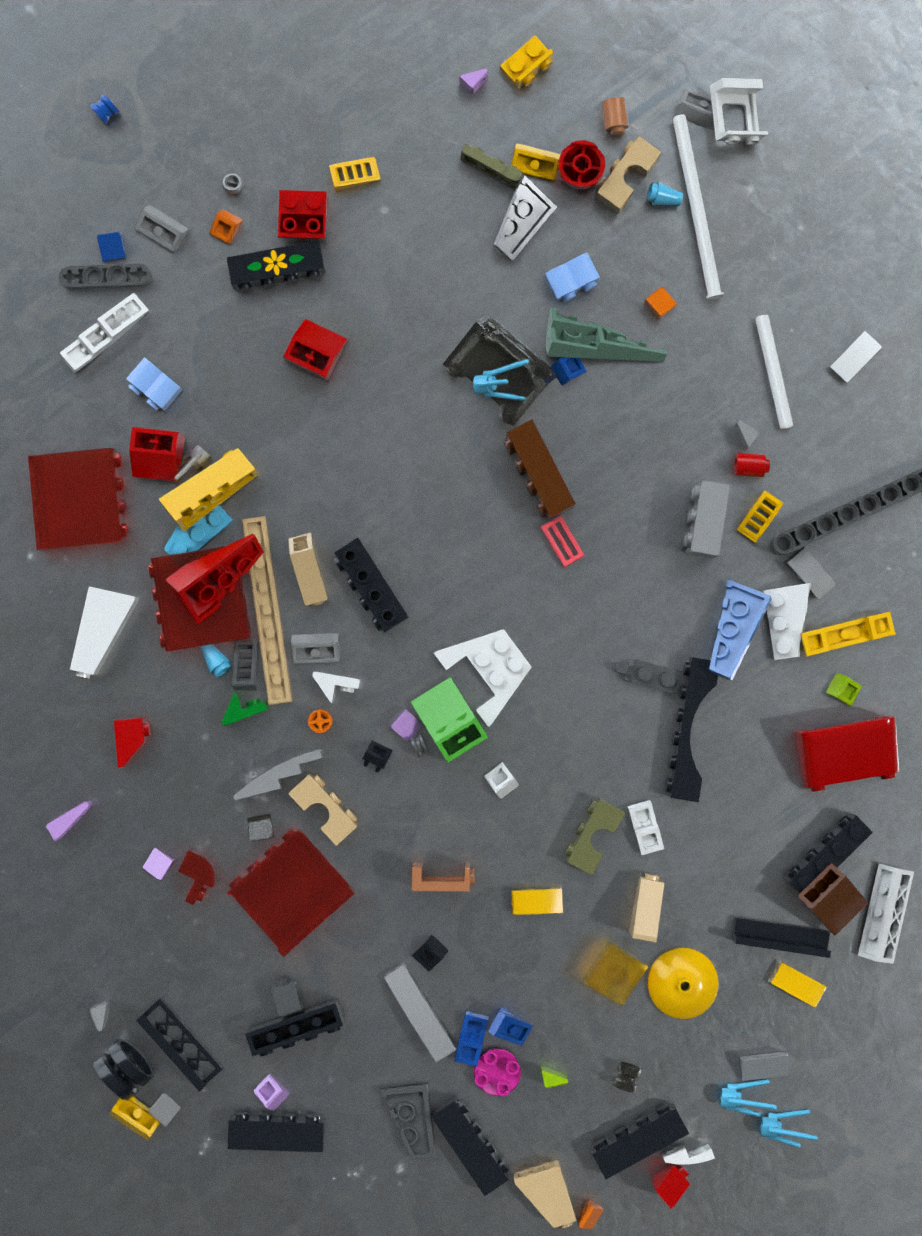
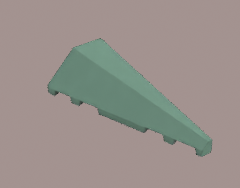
M550 308L545 339L547 357L664 362L667 356L666 349L656 350L646 346L647 342L645 341L633 342L626 339V334L594 322L592 324L580 322L577 320L578 316L571 314L570 317L557 313V308Z

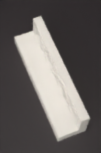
M878 864L858 956L876 962L894 964L914 871ZM902 874H903V875H905V876H904V880H903V884L900 885L901 878H902ZM898 900V907L895 909V904ZM893 923V929L890 932V926ZM888 946L887 955L884 957L885 948Z

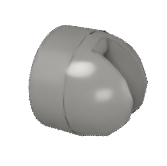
M230 173L223 178V188L227 193L237 194L241 190L242 182L237 174Z

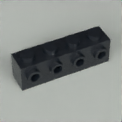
M359 538L334 552L337 557L334 559L335 564L340 571L345 569L349 575L346 581L353 591L358 590L362 597L358 600L365 611L370 609L375 616L371 620L378 631L383 629L386 633L409 618Z
M850 813L843 816L838 821V826L832 832H827L821 838V843L816 848L810 849L804 855V860L799 865H794L787 872L788 876L784 880L798 894L831 863L838 868L873 833L857 815Z
M336 998L248 1028L245 1036L252 1057L258 1054L262 1057L273 1053V1049L279 1047L286 1049L296 1045L297 1041L303 1039L305 1041L313 1040L319 1037L318 1034L327 1031L330 1034L339 1031L341 1026L344 1025L345 1019L339 1001Z

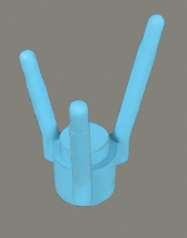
M529 360L519 361L491 371H483V375H476L474 377V391L477 394H484L485 397L525 401L526 398L523 396L494 392L493 390H496L497 385L507 384L508 380H496V377L493 375L529 363Z
M768 1079L740 1084L728 1083L727 1088L721 1089L720 1106L726 1107V1110H733L760 1118V1113L739 1106L777 1109V1106L773 1104L742 1100L741 1092L736 1091L737 1089L769 1084L770 1081Z
M810 1110L783 1113L768 1112V1117H762L760 1135L766 1136V1139L776 1140L797 1148L801 1147L800 1143L780 1135L810 1140L818 1139L815 1135L781 1129L782 1122L777 1121L780 1118L808 1115Z

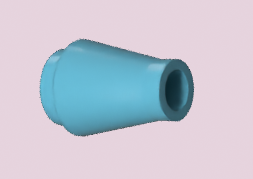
M660 182L651 183L647 193V201L652 202V205L680 206L683 199L682 192H678Z
M211 641L200 648L210 674H214L217 678L231 669L230 660Z

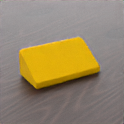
M517 143L511 166L517 167L523 174L555 182L558 172V160L561 154Z
M135 1097L128 1101L119 1098L109 1113L110 1116L145 1140H149L160 1124L148 1113L150 1108Z

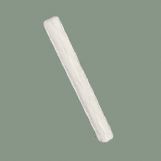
M760 315L756 318V324L780 429H788L793 426L771 324L768 315Z

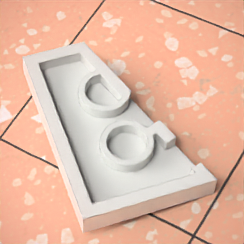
M811 583L763 590L765 594L770 595L772 598L767 608V616L775 660L800 656L802 644L800 634L804 632L803 627L808 608L807 602Z

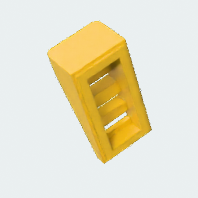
M375 157L329 165L336 192L381 180ZM370 164L373 176H368L365 165ZM357 167H361L362 178L358 177ZM352 169L354 179H349L347 170ZM343 171L345 181H340L338 172Z
M764 490L736 531L756 543L784 503ZM763 500L773 505V510L762 503ZM759 507L761 510L769 514V516L766 518L756 510ZM752 516L763 522L762 526L750 518ZM748 523L757 529L758 532L756 534L753 533L745 525Z

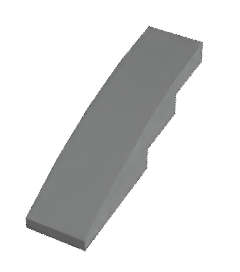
M322 749L299 755L273 767L236 793L234 800L281 789L283 787L282 778L303 773L302 763L324 758Z
M402 966L385 977L394 996L436 1063L457 1051L438 1016L415 983L407 967Z

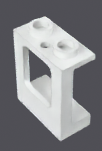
M721 78L710 85L716 141H725L726 144H736L740 141H745L747 145L759 143L761 138L768 135V131H759L755 93L763 89L762 79ZM723 104H736L744 107L747 131L725 132Z

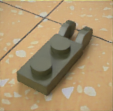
M465 144L462 149L461 161L499 182L510 185L513 188L517 187L522 175L517 167L505 166L499 158H491L483 154V151L474 145L469 146Z

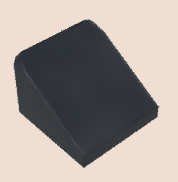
M431 935L412 956L427 971H431L445 957L448 949Z

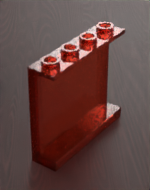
M103 448L28 456L37 550L50 551L51 549L125 543V537H128L127 523L123 522V514H126L125 500H121L124 481L122 476L119 477L118 467H122L121 454L117 453L116 449Z
M223 547L151 558L152 564L148 565L150 578H154L155 587L152 588V595L154 601H158L159 610L156 611V619L158 625H162L163 634H160L159 638L161 647L165 648L166 652L252 639L242 575L235 582V589L231 593L228 591L220 601L222 605L217 611L199 624L193 620L178 601L165 580L183 566Z
M300 828L296 832L293 829L287 832L282 837L284 842L278 848L275 844L264 853L266 858L261 863L256 860L246 869L249 874L243 879L238 876L229 884L231 890L227 892L228 895L231 894L274 942L278 947L277 951L283 957L356 892Z

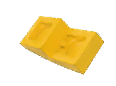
M562 889L511 890L512 914L563 913Z
M783 962L771 984L815 1008L827 986Z

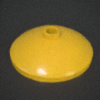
M685 947L674 948L661 954L652 964L647 981L649 995L656 1007L664 1014L677 1019L694 1018L708 1010L717 996L719 986L718 975L712 962L701 952ZM683 982H688V989H681V984Z

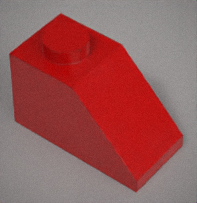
M146 717L114 720L118 768L126 767L146 744L148 736H151L150 722H146Z
M668 1163L651 1178L655 1191L670 1209L676 1205L690 1185L687 1178L690 1174L680 1164Z

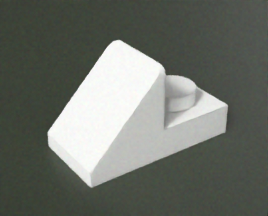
M313 671V678L330 703L334 702L336 685L340 686L341 691L354 693V688L360 689L361 679Z

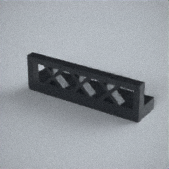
M735 917L732 941L735 944L826 958L831 956V950L828 949L830 932L827 930Z
M162 998L157 1000L136 1020L199 1092L223 1069L221 1064ZM160 1005L166 1012V1021H156L150 1013ZM169 1026H178L182 1030L181 1039H172L168 1034ZM185 1043L194 1044L198 1048L197 1057L186 1055L184 1052ZM200 1061H209L216 1069L206 1077L200 1070Z

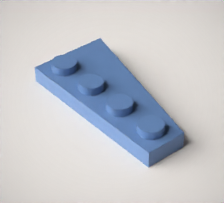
M728 579L709 671L732 681L772 598L770 595Z

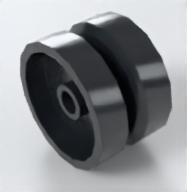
M120 1038L109 1047L110 1054L103 1053L93 1063L96 1073L105 1085L118 1097L128 1101L139 1092L138 1085L144 1086L154 1077V1072L144 1056L132 1044Z

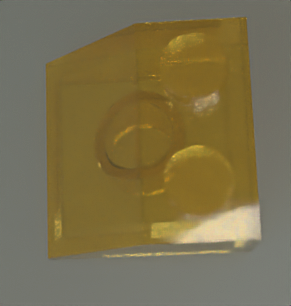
M609 939L583 977L584 983L603 996L623 1005L649 966Z

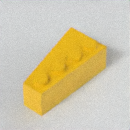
M239 448L234 451L230 450L225 453L220 460L161 497L159 501L184 533L257 477L258 474Z

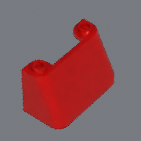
M886 715L875 717V720L867 719L866 721L813 730L794 731L804 787L811 788L812 792L826 790L825 785L881 776L882 780L895 778V773L899 772L897 731L894 716Z

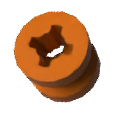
M322 709L312 712L308 718L309 727L316 733L328 731L333 723L331 714Z

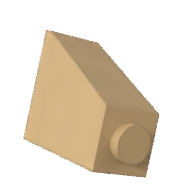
M307 533L288 538L290 558L305 606L320 605L325 600H328L312 534Z
M645 873V877L639 876L629 926V933L632 938L651 942L657 941L664 882L659 880L658 875Z
M559 1160L513 1174L515 1185L553 1228H567L573 1224L572 1222L576 1221Z

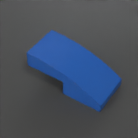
M466 1011L454 1058L455 1062L477 1067L489 1016Z

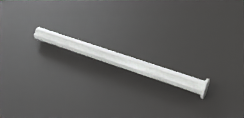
M677 115L673 118V124L708 292L706 300L723 297L724 292H721L687 120L685 115Z

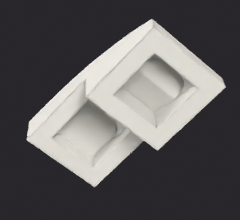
M864 331L830 367L848 383L882 346Z
M648 800L627 806L641 855L664 849L651 801Z
M684 1144L661 1152L665 1162L671 1164H696L715 1159L709 1144L689 1152L686 1151Z

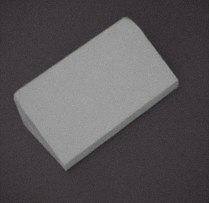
M685 88L675 115H685L687 121L715 131L711 98ZM726 104L722 106L723 119L728 108Z
M150 205L142 210L134 228L172 252H176L188 232L187 227Z
M338 633L292 635L291 651L293 664L340 662Z
M786 1051L739 1057L742 1081L789 1075V1055Z

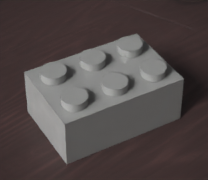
M702 480L692 488L690 502L694 503L693 509L688 511L686 525H690V528L683 539V548H686L685 554L707 558L719 556L730 485Z

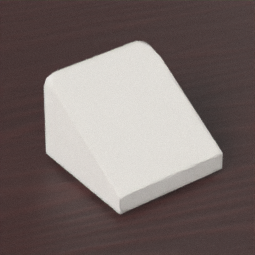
M503 762L484 776L500 798L505 797L519 786V783Z

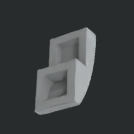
M802 547L786 561L798 579L803 581L804 584L811 583L810 592L816 599H821L836 586L829 574L805 547Z

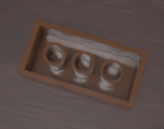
M531 419L508 431L504 445L510 455H515L517 459L515 466L520 476L525 474L528 480L525 484L531 497L536 496L538 500L536 507L541 517L546 516L549 521L574 508L576 503L533 420Z

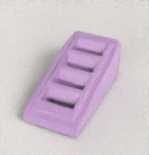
M91 800L81 803L46 824V828L55 842L61 839L93 805Z

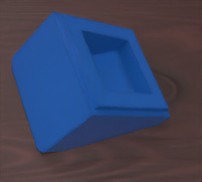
M120 232L97 235L103 262L126 258L123 235Z
M562 357L551 365L561 385H565L587 372L579 358Z

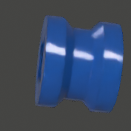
M105 94L100 96V101L90 105L91 109L104 124L109 122V118L112 115L119 113V110Z

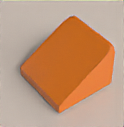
M222 209L216 214L209 234L231 244L242 223V219Z
M660 287L644 301L659 320L677 305L663 287Z
M589 1200L577 1218L579 1227L582 1229H592L604 1209Z

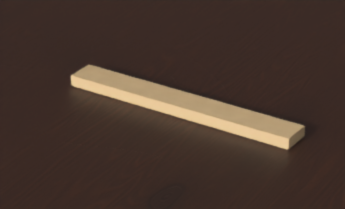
M266 516L242 519L244 537L254 534L264 551L249 570L268 704L293 702Z

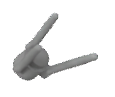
M198 445L194 449H190L182 457V464L186 461L188 463L175 476V480H179L191 466L197 470L201 467L200 472L211 465L208 462L211 456Z

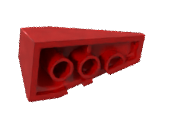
M251 534L183 566L165 580L178 601L193 620L199 624L217 611L222 605L220 603L222 598L228 591L231 593L235 589V582L241 575L248 573L264 551L256 536Z

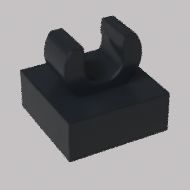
M372 740L362 758L365 760L364 766L367 767L370 762L377 766L375 772H379L381 768L384 769L393 750Z

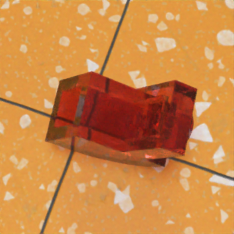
M193 848L188 850L178 871L195 880L185 902L191 905L196 904L197 901L201 902L207 892L204 886L207 885L213 888L218 877L214 862L207 855Z

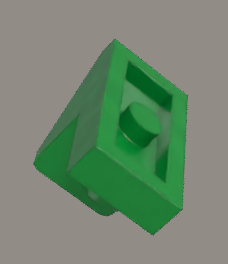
M235 691L221 721L222 725L226 726L269 710L267 701L261 702L257 698L247 702V707L244 708L238 691Z

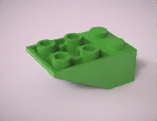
M451 677L411 701L448 763L488 738Z

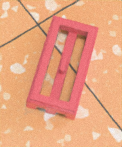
M561 515L541 527L564 568L585 556ZM559 522L577 552L576 556L572 554L555 525ZM551 527L570 558L566 561L548 528Z

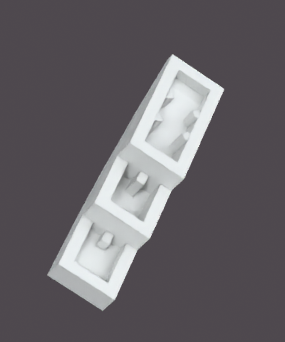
M132 293L99 317L97 323L80 334L78 340L62 350L59 356L73 373H76L133 327L149 310L135 293Z

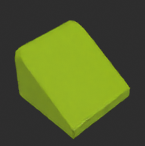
M836 673L826 693L851 707L862 686L849 677Z
M541 1066L546 1088L568 1083L566 1074Z

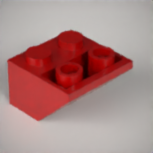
M279 190L278 238L325 239L328 223L329 198L327 191Z
M305 319L293 335L283 358L286 362L328 382L348 339Z
M132 427L129 447L132 477L179 482V480H175V476L181 470L185 436L175 431Z

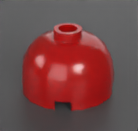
M586 140L574 141L561 152L558 160L559 174L569 187L577 190L588 189L596 185L602 178L605 170V157L594 143Z

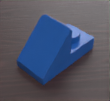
M501 1008L488 1032L497 1038L522 1046L533 1025L510 1011Z

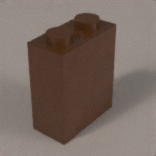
M832 863L798 895V898L834 936L868 904V901L847 876Z

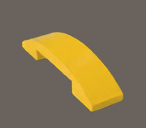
M885 612L804 632L800 635L807 657L895 635L896 633L891 613Z

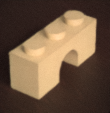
M640 136L637 137L635 142L633 140L629 141L623 150L626 153L621 160L618 158L609 169L612 172L607 179L603 177L596 187V190H598L596 198L617 214L626 205L634 191L625 183L623 176L629 171H638L646 177L662 153Z
M310 773L288 794L304 811L314 803H320L327 807L329 819L320 829L337 846L358 826L356 823L358 818L350 809L347 811L343 809L340 805L342 800L333 791L329 793L324 788L326 783L318 774L313 776Z

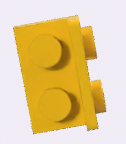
M534 35L502 63L500 69L518 89L523 85L526 87L536 78L535 74L540 70L545 71L552 65L554 51L552 49L548 50Z

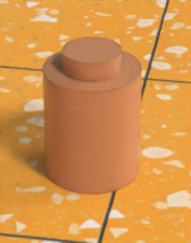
M615 97L602 101L605 130L611 132V135L625 133L624 130L629 127L625 98Z

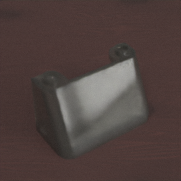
M485 316L476 321L442 364L447 368V372L452 377L463 378L466 376L473 382L476 375H483V371H491L528 359L529 363L493 375L496 377V380H508L507 384L497 385L496 390H493L494 392L526 398L525 401L490 397L500 405L498 409L500 418L505 423L512 424L513 426L518 423L557 377L556 372L491 316Z

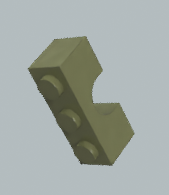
M598 798L597 802L594 800L591 802L587 813L590 815L586 823L583 821L580 823L576 834L579 836L575 844L571 842L564 854L568 856L566 861L569 864L590 875H593L603 856L602 852L594 849L591 845L593 833L599 829H607L615 834L626 813Z

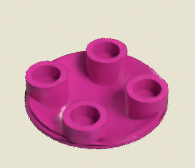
M491 1049L484 1052L479 1057L477 1067L474 1066L476 1085L490 1095L507 1096L520 1081V1064L512 1053L504 1049Z

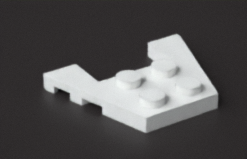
M504 629L438 650L434 653L446 670L467 656L495 696L477 708L476 711L488 727L494 722L531 669V665Z

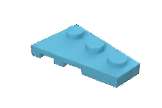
M219 505L184 533L177 526L164 549L181 567L229 526L233 520Z

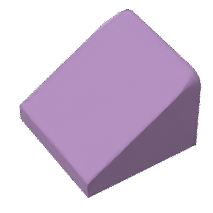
M482 69L461 75L459 82L470 94H474L488 80V70Z
M406 709L391 725V728L409 742L410 738L422 728L423 724Z
M155 847L144 864L143 869L162 881L175 859Z
M270 1074L253 1091L264 1106L271 1110H275L290 1094Z

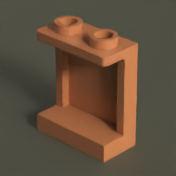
M413 862L412 891L470 892V885H474L475 871L470 869V863H465L464 877H423V863Z

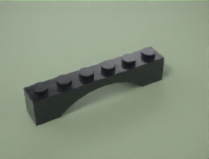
M690 657L689 662L685 661L683 675L687 676L686 684L681 685L680 699H683L682 708H678L676 722L680 723L678 732L674 731L672 742L676 749L675 755H671L669 761V769H672L671 778H667L665 792H669L668 797L699 802L702 777L696 769L692 757L690 736L694 715L700 703L717 685L718 676L709 671L711 660Z

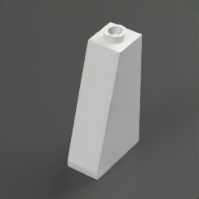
M94 587L88 588L70 670L76 671V676L90 678V674L97 675L136 607L139 600L138 597Z

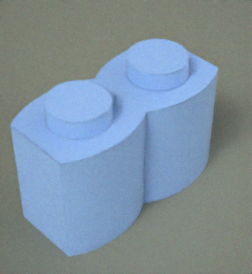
M588 253L582 254L545 273V278L557 302L563 300V302L572 300L576 297L575 293L582 289L585 292L592 290L597 286L596 282L600 279Z
M145 357L126 378L131 382L128 387L138 395L144 393L148 397L146 402L155 410L161 408L165 411L183 390Z

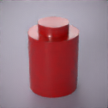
M736 452L734 462L735 476L764 477L765 473H769L770 459H766L765 454Z

